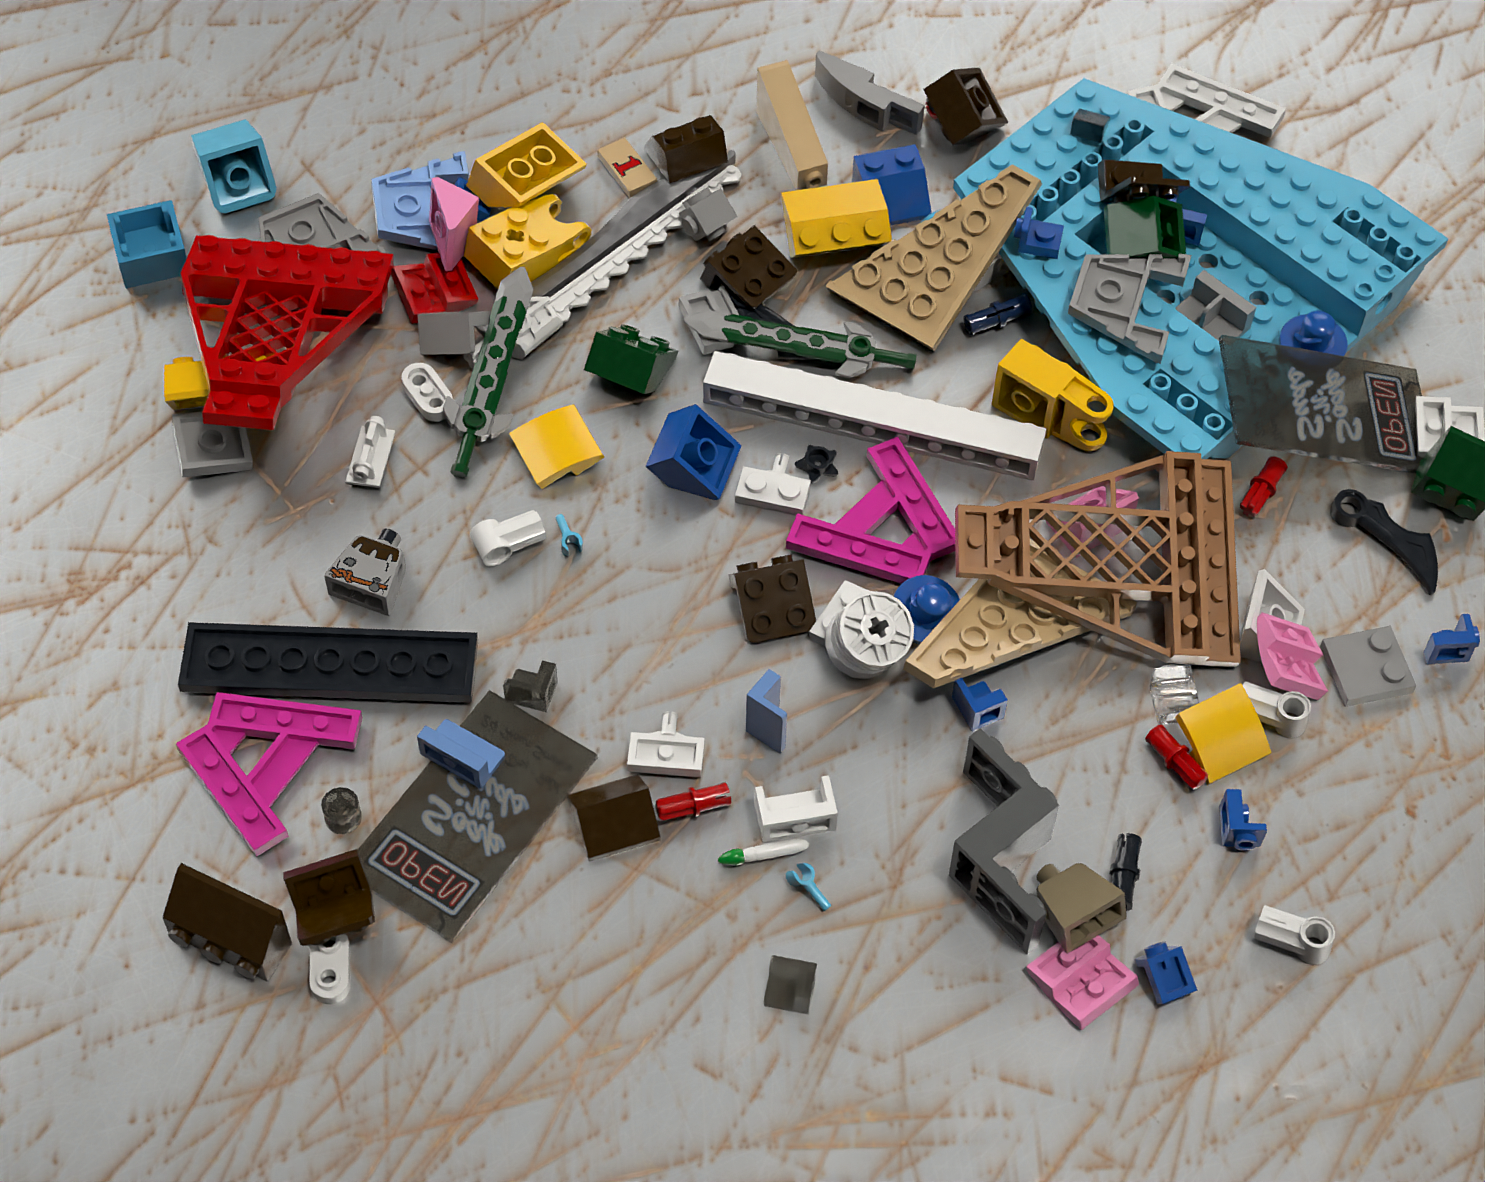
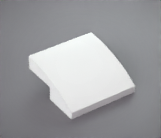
M1416 396L1418 456L1424 457L1450 426L1485 441L1483 407L1451 406V397Z

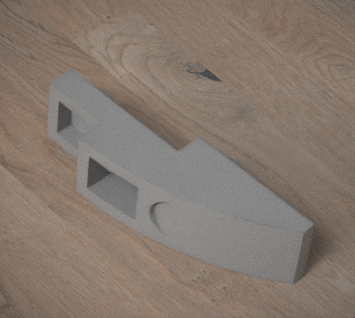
M820 50L816 53L815 77L822 88L842 108L881 131L890 123L913 134H918L923 126L924 104L874 84V73L862 67L848 63Z

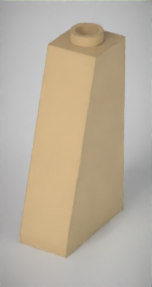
M788 60L758 67L756 112L795 190L827 185L828 162Z

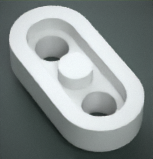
M413 363L407 366L401 375L403 389L421 415L431 421L446 419L443 411L446 397L450 396L453 399L449 389L430 365Z
M346 933L332 937L330 940L336 943L330 948L323 947V944H310L309 983L313 996L321 1003H338L349 993L350 944ZM327 976L336 977L330 984L322 982Z

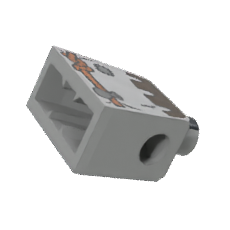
M385 528L381 531L377 540L362 535L356 536L324 575L328 595L390 616L406 571L404 553L401 549L397 548L401 541L400 535L391 529Z

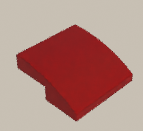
M439 253L426 254L424 263L393 266L391 277L411 324L418 323V314L460 312L478 303L479 298L461 259L451 271H445Z

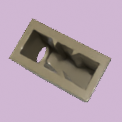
M1076 863L1062 872L1053 864H1047L1039 870L1037 881L1040 885L1036 891L1037 897L1047 912L1045 922L1067 954L1127 919L1125 893L1083 863Z

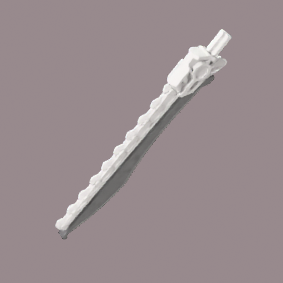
M728 151V163L673 183H669L666 178H663L635 194L614 217L579 249L548 272L532 281L533 294L522 329L519 331L512 357L520 360L526 357L533 349H536L563 326V322H568L571 316L570 309L587 306L591 299V296H589L591 292L607 290L610 284L608 279L614 275L626 274L630 267L628 262L646 258L649 252L647 247L652 244L664 243L668 236L666 232L669 229L683 228L682 218L679 213L685 210L682 204L685 200L707 187L713 193L720 188L724 191L722 186L725 184L739 182L742 173L734 166L736 160L735 151ZM488 325L474 326L477 332L485 337ZM483 340L475 346L474 353L464 354V359L469 362V366L472 369L478 360Z

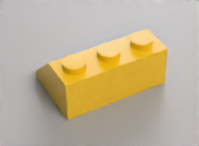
M542 122L475 159L466 186L488 207H520L586 168L587 163Z
M877 179L781 192L790 258L886 245L892 241L888 208Z
M264 355V356H261V357H259V358H256L255 360H256V361L262 360V359L266 358V356H265V355ZM179 357L172 359L173 364L164 365L165 402L173 410L204 407L209 392L202 361H194L193 357Z

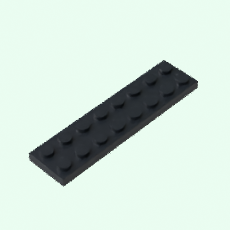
M188 622L178 687L180 692L191 693L219 692L247 695L472 703L478 633Z

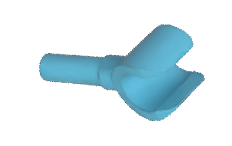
M563 514L557 515L556 521L562 532L561 550L563 555L569 556L567 547L569 543L576 544L579 547V552H582V537L576 532H571Z
M797 864L803 875L802 880L793 870L787 871V882L794 887L803 886L823 911L832 906L813 881L815 871L810 864Z

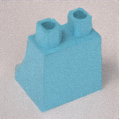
M246 119L191 135L213 205L220 213H229L271 200L275 196L277 187L263 139Z

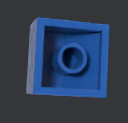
M916 144L854 156L852 183L878 180L888 208L890 226L922 220L932 213L925 167Z
M697 404L668 413L645 467L670 488L718 500L722 495L742 445Z

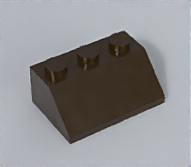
M183 863L179 865L162 917L168 931V937L180 946L188 947L190 944L200 949L201 953L213 962L221 963L223 960L234 965L238 973L249 979L258 977L268 982L292 945L282 910Z

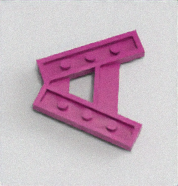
M896 437L867 448L866 457L881 481L835 524L797 513L786 539V549L901 584L909 578L925 575L930 561L955 552L954 526L900 439ZM897 509H899L913 532L902 544L870 535Z
M216 692L208 724L177 742L176 746L179 753L254 855L258 857L289 837L287 829L272 811L271 806L318 745L355 749L363 717L361 710ZM246 736L275 739L247 776L231 756Z

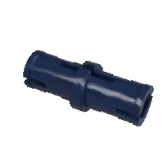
M1024 293L1019 297L1002 303L999 301L992 302L988 308L965 315L963 317L964 325L969 335H974L977 332L994 326L1001 328L1006 326L1007 321L1031 314L1033 307L1030 298Z

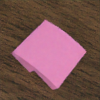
M1262 612L1257 617V638L1262 664L1271 686L1290 692H1300L1306 697L1319 700L1328 690L1314 666V663L1323 656V653L1310 629Z
M1099 935L1068 954L1060 943L1057 942L1026 966L1027 972L1041 990L1081 1030L1139 986L1138 976L1111 954L1110 944Z

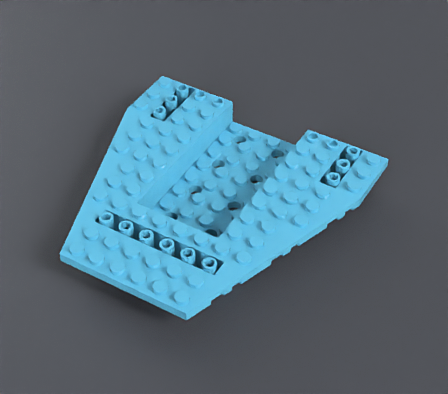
M1085 78L955 178L953 189L962 200L979 189V185L987 180L996 178L999 172L1012 164L1041 180L1042 185L1028 207L1033 208L1032 220L1064 225L1058 259L1018 252L1020 238H1014L1015 227L998 253L1021 286L1029 290L1036 300L1035 306L1041 314L1045 313L1048 317L1050 327L1077 365L1081 364L1089 376V381L1104 390L1112 398L1114 403L1112 414L1163 454L1166 451L1201 453V459H1208L1209 457L1229 458L1253 437V432L1256 434L1269 422L1270 417H1268V414L1269 416L1273 415V418L1293 401L1290 397L1292 392L1288 390L1290 383L1286 379V374L1290 368L1294 369V372L1303 375V379L1295 386L1305 382L1313 383L1320 377L1295 367L1279 355V336L1287 321L1316 310L1330 314L1347 337V353L1397 308L1424 270L1425 265L1446 247L1449 239L1366 182ZM1079 108L1110 116V121L1101 143L1070 135L1072 120ZM1102 160L1162 164L1163 178L1190 180V188L1179 193L1176 203L1182 204V209L1207 214L1199 246L1185 243L1186 254L1192 256L1183 287L1150 278L1147 280L1135 323L1169 332L1161 364L1148 359L1068 314L1070 301L1085 255L1107 254L1104 208L1113 203L1100 202L1098 163ZM1208 262L1213 264L1215 268H1204L1200 263ZM1203 270L1251 304H1253L1250 301L1252 299H1260L1266 304L1254 305L1257 308L1251 328L1229 348L1176 310V307L1191 295L1195 278ZM1161 298H1167L1171 300L1173 303L1168 304ZM1240 352L1241 355L1243 354V352H1245V356H1242V358L1240 359ZM1267 353L1263 356V359L1260 360V362H1262L1265 359H1268L1265 363L1261 364H1265L1264 368H1270V374L1273 375L1276 380H1271L1263 374L1264 370L1263 368L1259 367L1260 363L1258 362V358L1260 356H1257V354L1263 355ZM1245 371H1248L1249 379L1243 378L1246 374ZM1252 379H1254V381H1255L1254 387H1250V385H1249V382H1250V384H1251V386H1252V383H1253ZM1245 380H1248L1247 388H1245ZM1262 385H1267V390H1269V393L1275 397V404H1273L1272 395H1268L1267 392H1263L1264 387L1260 388ZM1266 396H1267V402L1270 401V400H1272V401L1269 402V403H1266V402H1265ZM1247 397H1248V398L1253 397L1250 401L1253 400V402H1251V403L1254 404L1253 409L1257 408L1256 410H1254V412H1255V411H1259V412H1260V417H1259V419H1257V417H1258V412H1256V413L1254 414V417H1252V416L1250 417V415H1252V412H1249V411H1251L1252 408H1249V407H1248L1249 402H1247V401H1248ZM1254 423H1261V427L1257 431L1251 426Z

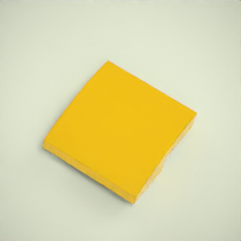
M574 404L545 413L509 433L536 484L541 489H544L570 471L577 476L605 458Z
M1241 683L1175 716L1193 748L1189 754L1208 773L1207 785L1271 754L1260 719Z

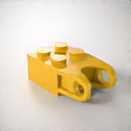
M548 194L532 199L520 207H511L469 227L464 257L497 289H499L501 280L519 267L526 268L530 282H532L590 239L592 229L585 222L561 223L555 220L561 212L560 208L563 202L556 195Z
M1022 338L998 363L991 404L993 407L1018 422L1032 423L1038 427L1046 428V439L1053 435L1085 451H1094L1104 446L1107 440V429L1102 422L1111 416L1114 408L1112 398L1104 390L1072 369L1067 363L1060 362L1045 353L1040 347L1032 345ZM1099 401L1105 405L1106 410L1094 412L1089 409L1088 403ZM1091 429L1097 432L1100 438L1095 441H1089L1082 437L1081 432Z

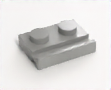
M724 286L719 287V290L713 292L709 289L679 297L678 306L684 318L706 310L739 315ZM689 327L703 355L734 347V343L704 338Z

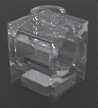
M1169 664L1154 669L1149 688L1158 725L1178 723L1175 718L1178 713L1199 703L1191 665L1177 666Z

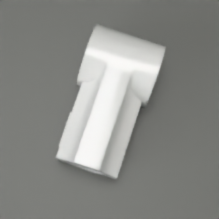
M531 510L500 523L494 519L481 521L471 529L470 537L486 566H496L508 560L513 551L546 539V532L537 511Z
M1246 681L1244 682L1243 687L1255 708L1260 722L1274 726L1280 735L1287 738H1295L1304 733L1311 711L1310 701L1305 695L1294 691L1281 694ZM1286 713H1294L1298 715V717H1291Z
M1264 905L1255 930L1254 939L1295 952L1303 962L1317 965L1322 964L1329 957L1335 939V930L1333 925L1323 917L1315 916L1304 919ZM1307 938H1318L1323 944H1314Z

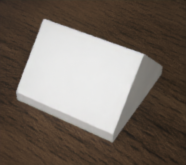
M1265 569L1258 571L1240 636V656L1262 662L1257 638V617L1263 612L1301 625L1305 611Z

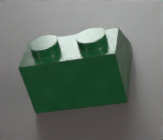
M1450 426L1420 461L1411 493L1474 522L1485 510V441Z

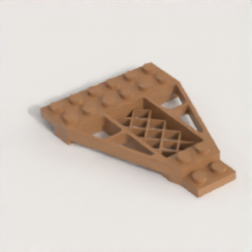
M1166 451L1162 456L1022 501H1009L997 506L958 504L955 508L956 577L988 579V584L1165 663L1237 667L1241 663L1231 461L1201 459V453ZM1151 470L1159 472L1160 510L1116 507L1115 482ZM1101 486L1106 488V507L1052 503ZM1040 520H1046L1057 531L1048 541L1033 527ZM1075 522H1081L1092 533L1084 543L1069 530ZM1110 524L1117 525L1128 536L1119 545L1104 532ZM1144 527H1151L1162 538L1154 547L1139 534ZM1060 536L1075 549L1066 559L1051 545ZM1030 538L1040 547L1031 557ZM1095 538L1111 552L1102 561L1087 548ZM1130 540L1146 554L1137 563L1122 550ZM1161 546H1162V556L1157 552V550H1158ZM1043 552L1058 565L1049 575L1034 562ZM1078 554L1093 567L1085 577L1069 563ZM1113 556L1129 570L1120 579L1105 566ZM1148 558L1163 571V574L1155 582L1140 568ZM1063 570L1071 579H1056L1053 577ZM1030 571H1031L1036 577H1030ZM1098 572L1107 582L1089 581V579ZM1133 574L1142 584L1123 582ZM1046 595L1105 598L1109 602L1110 624ZM1119 599L1159 601L1163 604L1166 648L1120 628Z

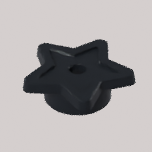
M808 445L805 457L796 461L795 467L808 472L811 483H815L822 476L836 477L838 470L833 465V461L837 452L835 450L829 451L822 446ZM820 462L821 465L817 466L815 463Z

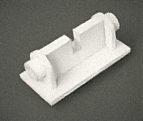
M371 416L365 422V426H361L346 477V483L380 488L395 436V430L386 429L384 420L381 417Z

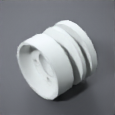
M870 591L857 595L831 619L826 629L825 647L829 659L839 671L853 678L869 679L881 675L907 654L914 638V624L909 610L899 599L888 593ZM877 628L879 634L871 635L868 629Z

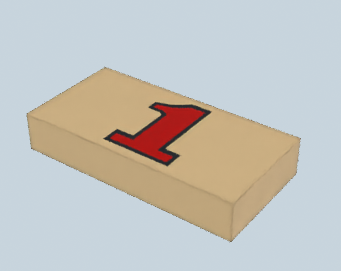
M625 137L597 149L598 158L629 199L657 182L655 175Z

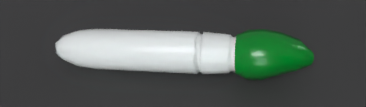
M789 839L749 847L744 850L739 848L731 849L723 853L718 858V862L724 865L736 866L744 862L796 854L807 849L809 842L804 839Z

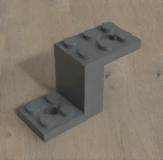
M979 728L969 736L963 773L997 808L954 841L949 876L1026 954H1029L1039 944L1047 912L1037 896L1032 893L1028 894L1018 884L1012 871L1051 840L1059 804L1054 794L1048 788L1039 786L1031 778L1028 769L1022 763L1015 762L1005 752L999 740L993 736L989 737Z

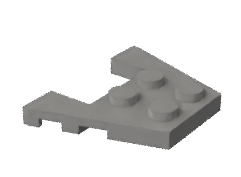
M319 193L258 217L260 239L262 242L278 241L283 244L294 245L311 244L316 247L326 248L348 247L349 250H375L387 253L382 246L378 247L369 239V235L362 229L358 230L348 222L347 217Z
M1129 254L1085 255L1070 301L1068 314L1148 359L1161 364L1169 332L1136 324L1135 320L1148 278L1183 287L1192 255L1179 254L1178 259H1162V254H1149L1148 259H1129Z

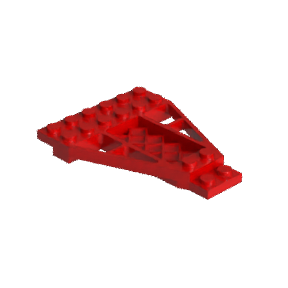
M196 235L181 271L182 292L185 296L208 383L209 395L202 411L203 424L274 430L280 410L292 399L296 385L372 314L383 313L388 297V282L394 266L393 254L375 250L357 251L343 247L326 248L316 247L311 244L294 245L283 244L278 241L262 242L251 241L246 238L230 239L219 238L213 235ZM194 296L231 299L232 303L229 305L195 303ZM265 304L267 305L264 308H261L259 310L257 309V307H260ZM298 307L300 308V310L295 311L293 313L291 312V310L296 309ZM322 308L353 311L347 317L320 315ZM276 316L281 317L273 321L270 320L271 318H274ZM200 320L224 322L214 347L206 345ZM256 324H259V325H260V326H258V327H256V328H253V329H250V328H249V327L254 326V325H256ZM290 327L294 328L293 330H290V331H288V332H284V331H283V330L288 329V328H290ZM315 331L330 332L308 352ZM271 335L273 336V338L268 339L266 341L263 340V338H266ZM248 344H252V345H253V346H251V347H249V348H246V349H242V348H241V347H244V346H246V345H248ZM283 347H286V348H287L286 350L281 351V352H279V353L276 351V350L281 349V348H283ZM264 355L266 356V358H264V359H262V360H259V361H256V360H255L256 358H259V357H261V356H264Z

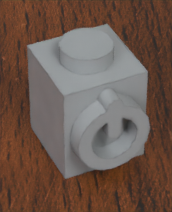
M708 187L682 203L685 210L679 213L684 230L695 241L705 236L708 241H711L725 232L723 225L738 217L722 189L720 188L711 193Z

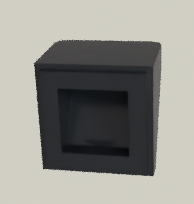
M1079 108L1072 120L1070 135L1101 143L1109 124L1110 116Z

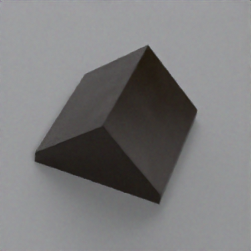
M638 774L567 795V800L589 862L661 841L649 788Z

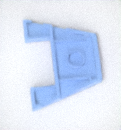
M465 151L453 153V158L440 161L439 158L428 161V166L411 170L408 167L373 178L371 189L378 238L438 250L429 223L432 178L439 177L449 183H453L461 177L468 181Z

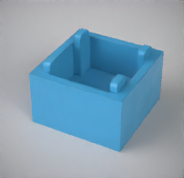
M172 200L106 214L125 289L181 276V271L187 257Z

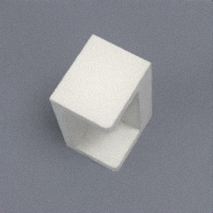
M829 775L821 776L820 789L769 798H765L763 786L755 787L754 805L763 843L836 831L838 812Z

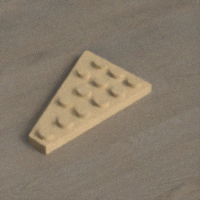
M1012 164L999 172L996 178L987 180L979 185V189L962 200H955L935 213L931 219L924 220L916 225V229L897 241L895 239L872 253L868 259L861 260L853 265V269L836 280L832 281L831 279L825 287L828 291L935 352L1016 226L1017 217L1021 218L1026 210V206L1028 207L1041 187V180Z
M1030 539L1031 557L1040 547ZM1045 552L1041 553L1034 560L1047 575L1058 567ZM1070 563L1083 577H1085L1088 574L1084 570ZM1063 570L1053 577L1056 579H1071ZM1030 571V577H1036V576ZM1094 576L1089 579V581H1101ZM978 579L905 660L903 670L930 687L936 688L1088 632L1090 629L988 584V579ZM1046 595L1110 623L1109 602L1105 598ZM1119 599L1120 619L1131 616L1138 602L1130 599Z

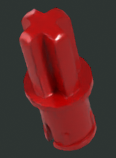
M1275 456L1269 457L1259 475L1251 479L1250 489L1240 503V508L1243 510L1244 515L1257 516L1268 498L1276 494V485L1288 469L1284 460Z
M1162 724L1155 726L1149 731L1145 741L1165 760L1164 765L1168 769L1173 768L1192 789H1197L1206 783L1208 773L1189 754L1190 749L1186 745L1181 746Z
M726 782L697 790L690 787L688 792L657 799L655 803L656 813L662 821L689 814L697 817L700 816L702 811L730 806L731 796L723 795L716 797L730 793Z

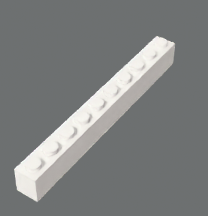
M714 351L703 381V403L876 444L898 437L906 451L1033 481L1046 434V428L1038 427L1032 423L1008 420L998 415L974 412L963 407H953L936 403L929 399L923 400L906 396L899 392L872 388L865 384H854L837 380L831 376H820L796 368L790 369L773 365L766 361L747 359L732 353L726 354Z

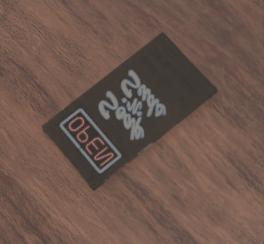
M1221 335L1218 338L1236 444L1417 473L1420 461L1423 458L1418 456L1415 398L1416 396H1422L1417 369L1228 335Z
M491 690L486 693L460 725V727L505 752V759L483 788L476 787L430 761L358 848L372 892L451 943H453L561 806L567 795L572 792L598 759V754L594 753V751L589 750Z

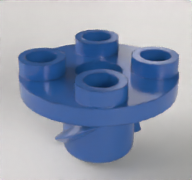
M1316 310L1308 314L1296 316L1285 323L1279 336L1278 353L1295 367L1308 371L1311 375L1322 376L1326 371L1335 368L1342 362L1347 351L1348 342L1344 331L1335 323L1334 318L1324 311Z
M919 575L907 579L898 587L893 595L910 612L914 624L913 643L921 644L960 600L956 591L947 582L930 575Z

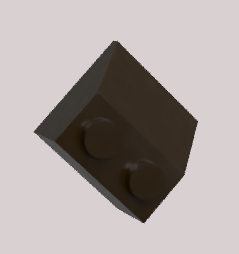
M980 67L953 69L923 89L927 96L926 102L929 109L937 115L942 125V134L952 145L968 143L1009 123Z
M712 115L696 118L692 122L675 128H668L664 132L653 135L644 145L646 153L669 183L728 163L724 131Z

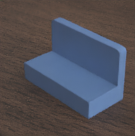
M768 669L747 693L746 732L773 750L781 753L786 746L787 713L779 708L781 676Z
M448 719L443 720L436 730L425 725L417 735L419 750L422 756L480 789L483 788L505 759V752Z

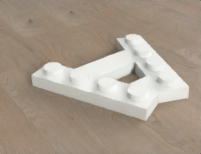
M1172 63L1158 84L1127 91L1128 95L1171 111L1184 104L1204 111L1205 113L1197 117L1196 120L1231 133L1240 127H1244L1269 138L1272 137L1283 120L1286 110L1284 107Z

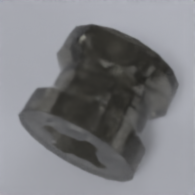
M343 787L334 788L322 798L321 808L326 826L330 831L336 834H348L358 828L362 820V813L358 797L352 790Z

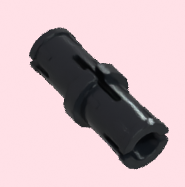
M1122 833L1118 835L1115 862L1111 864L1109 874L1112 876V884L1125 893L1126 911H1130L1133 906L1135 882L1140 877L1141 870L1138 868V858L1142 839L1136 834L1126 833V841H1124L1125 835Z

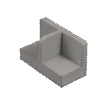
M1203 270L1195 278L1191 295L1176 307V310L1229 348L1251 328L1257 307Z
M491 311L418 314L420 353H474V326L489 325Z

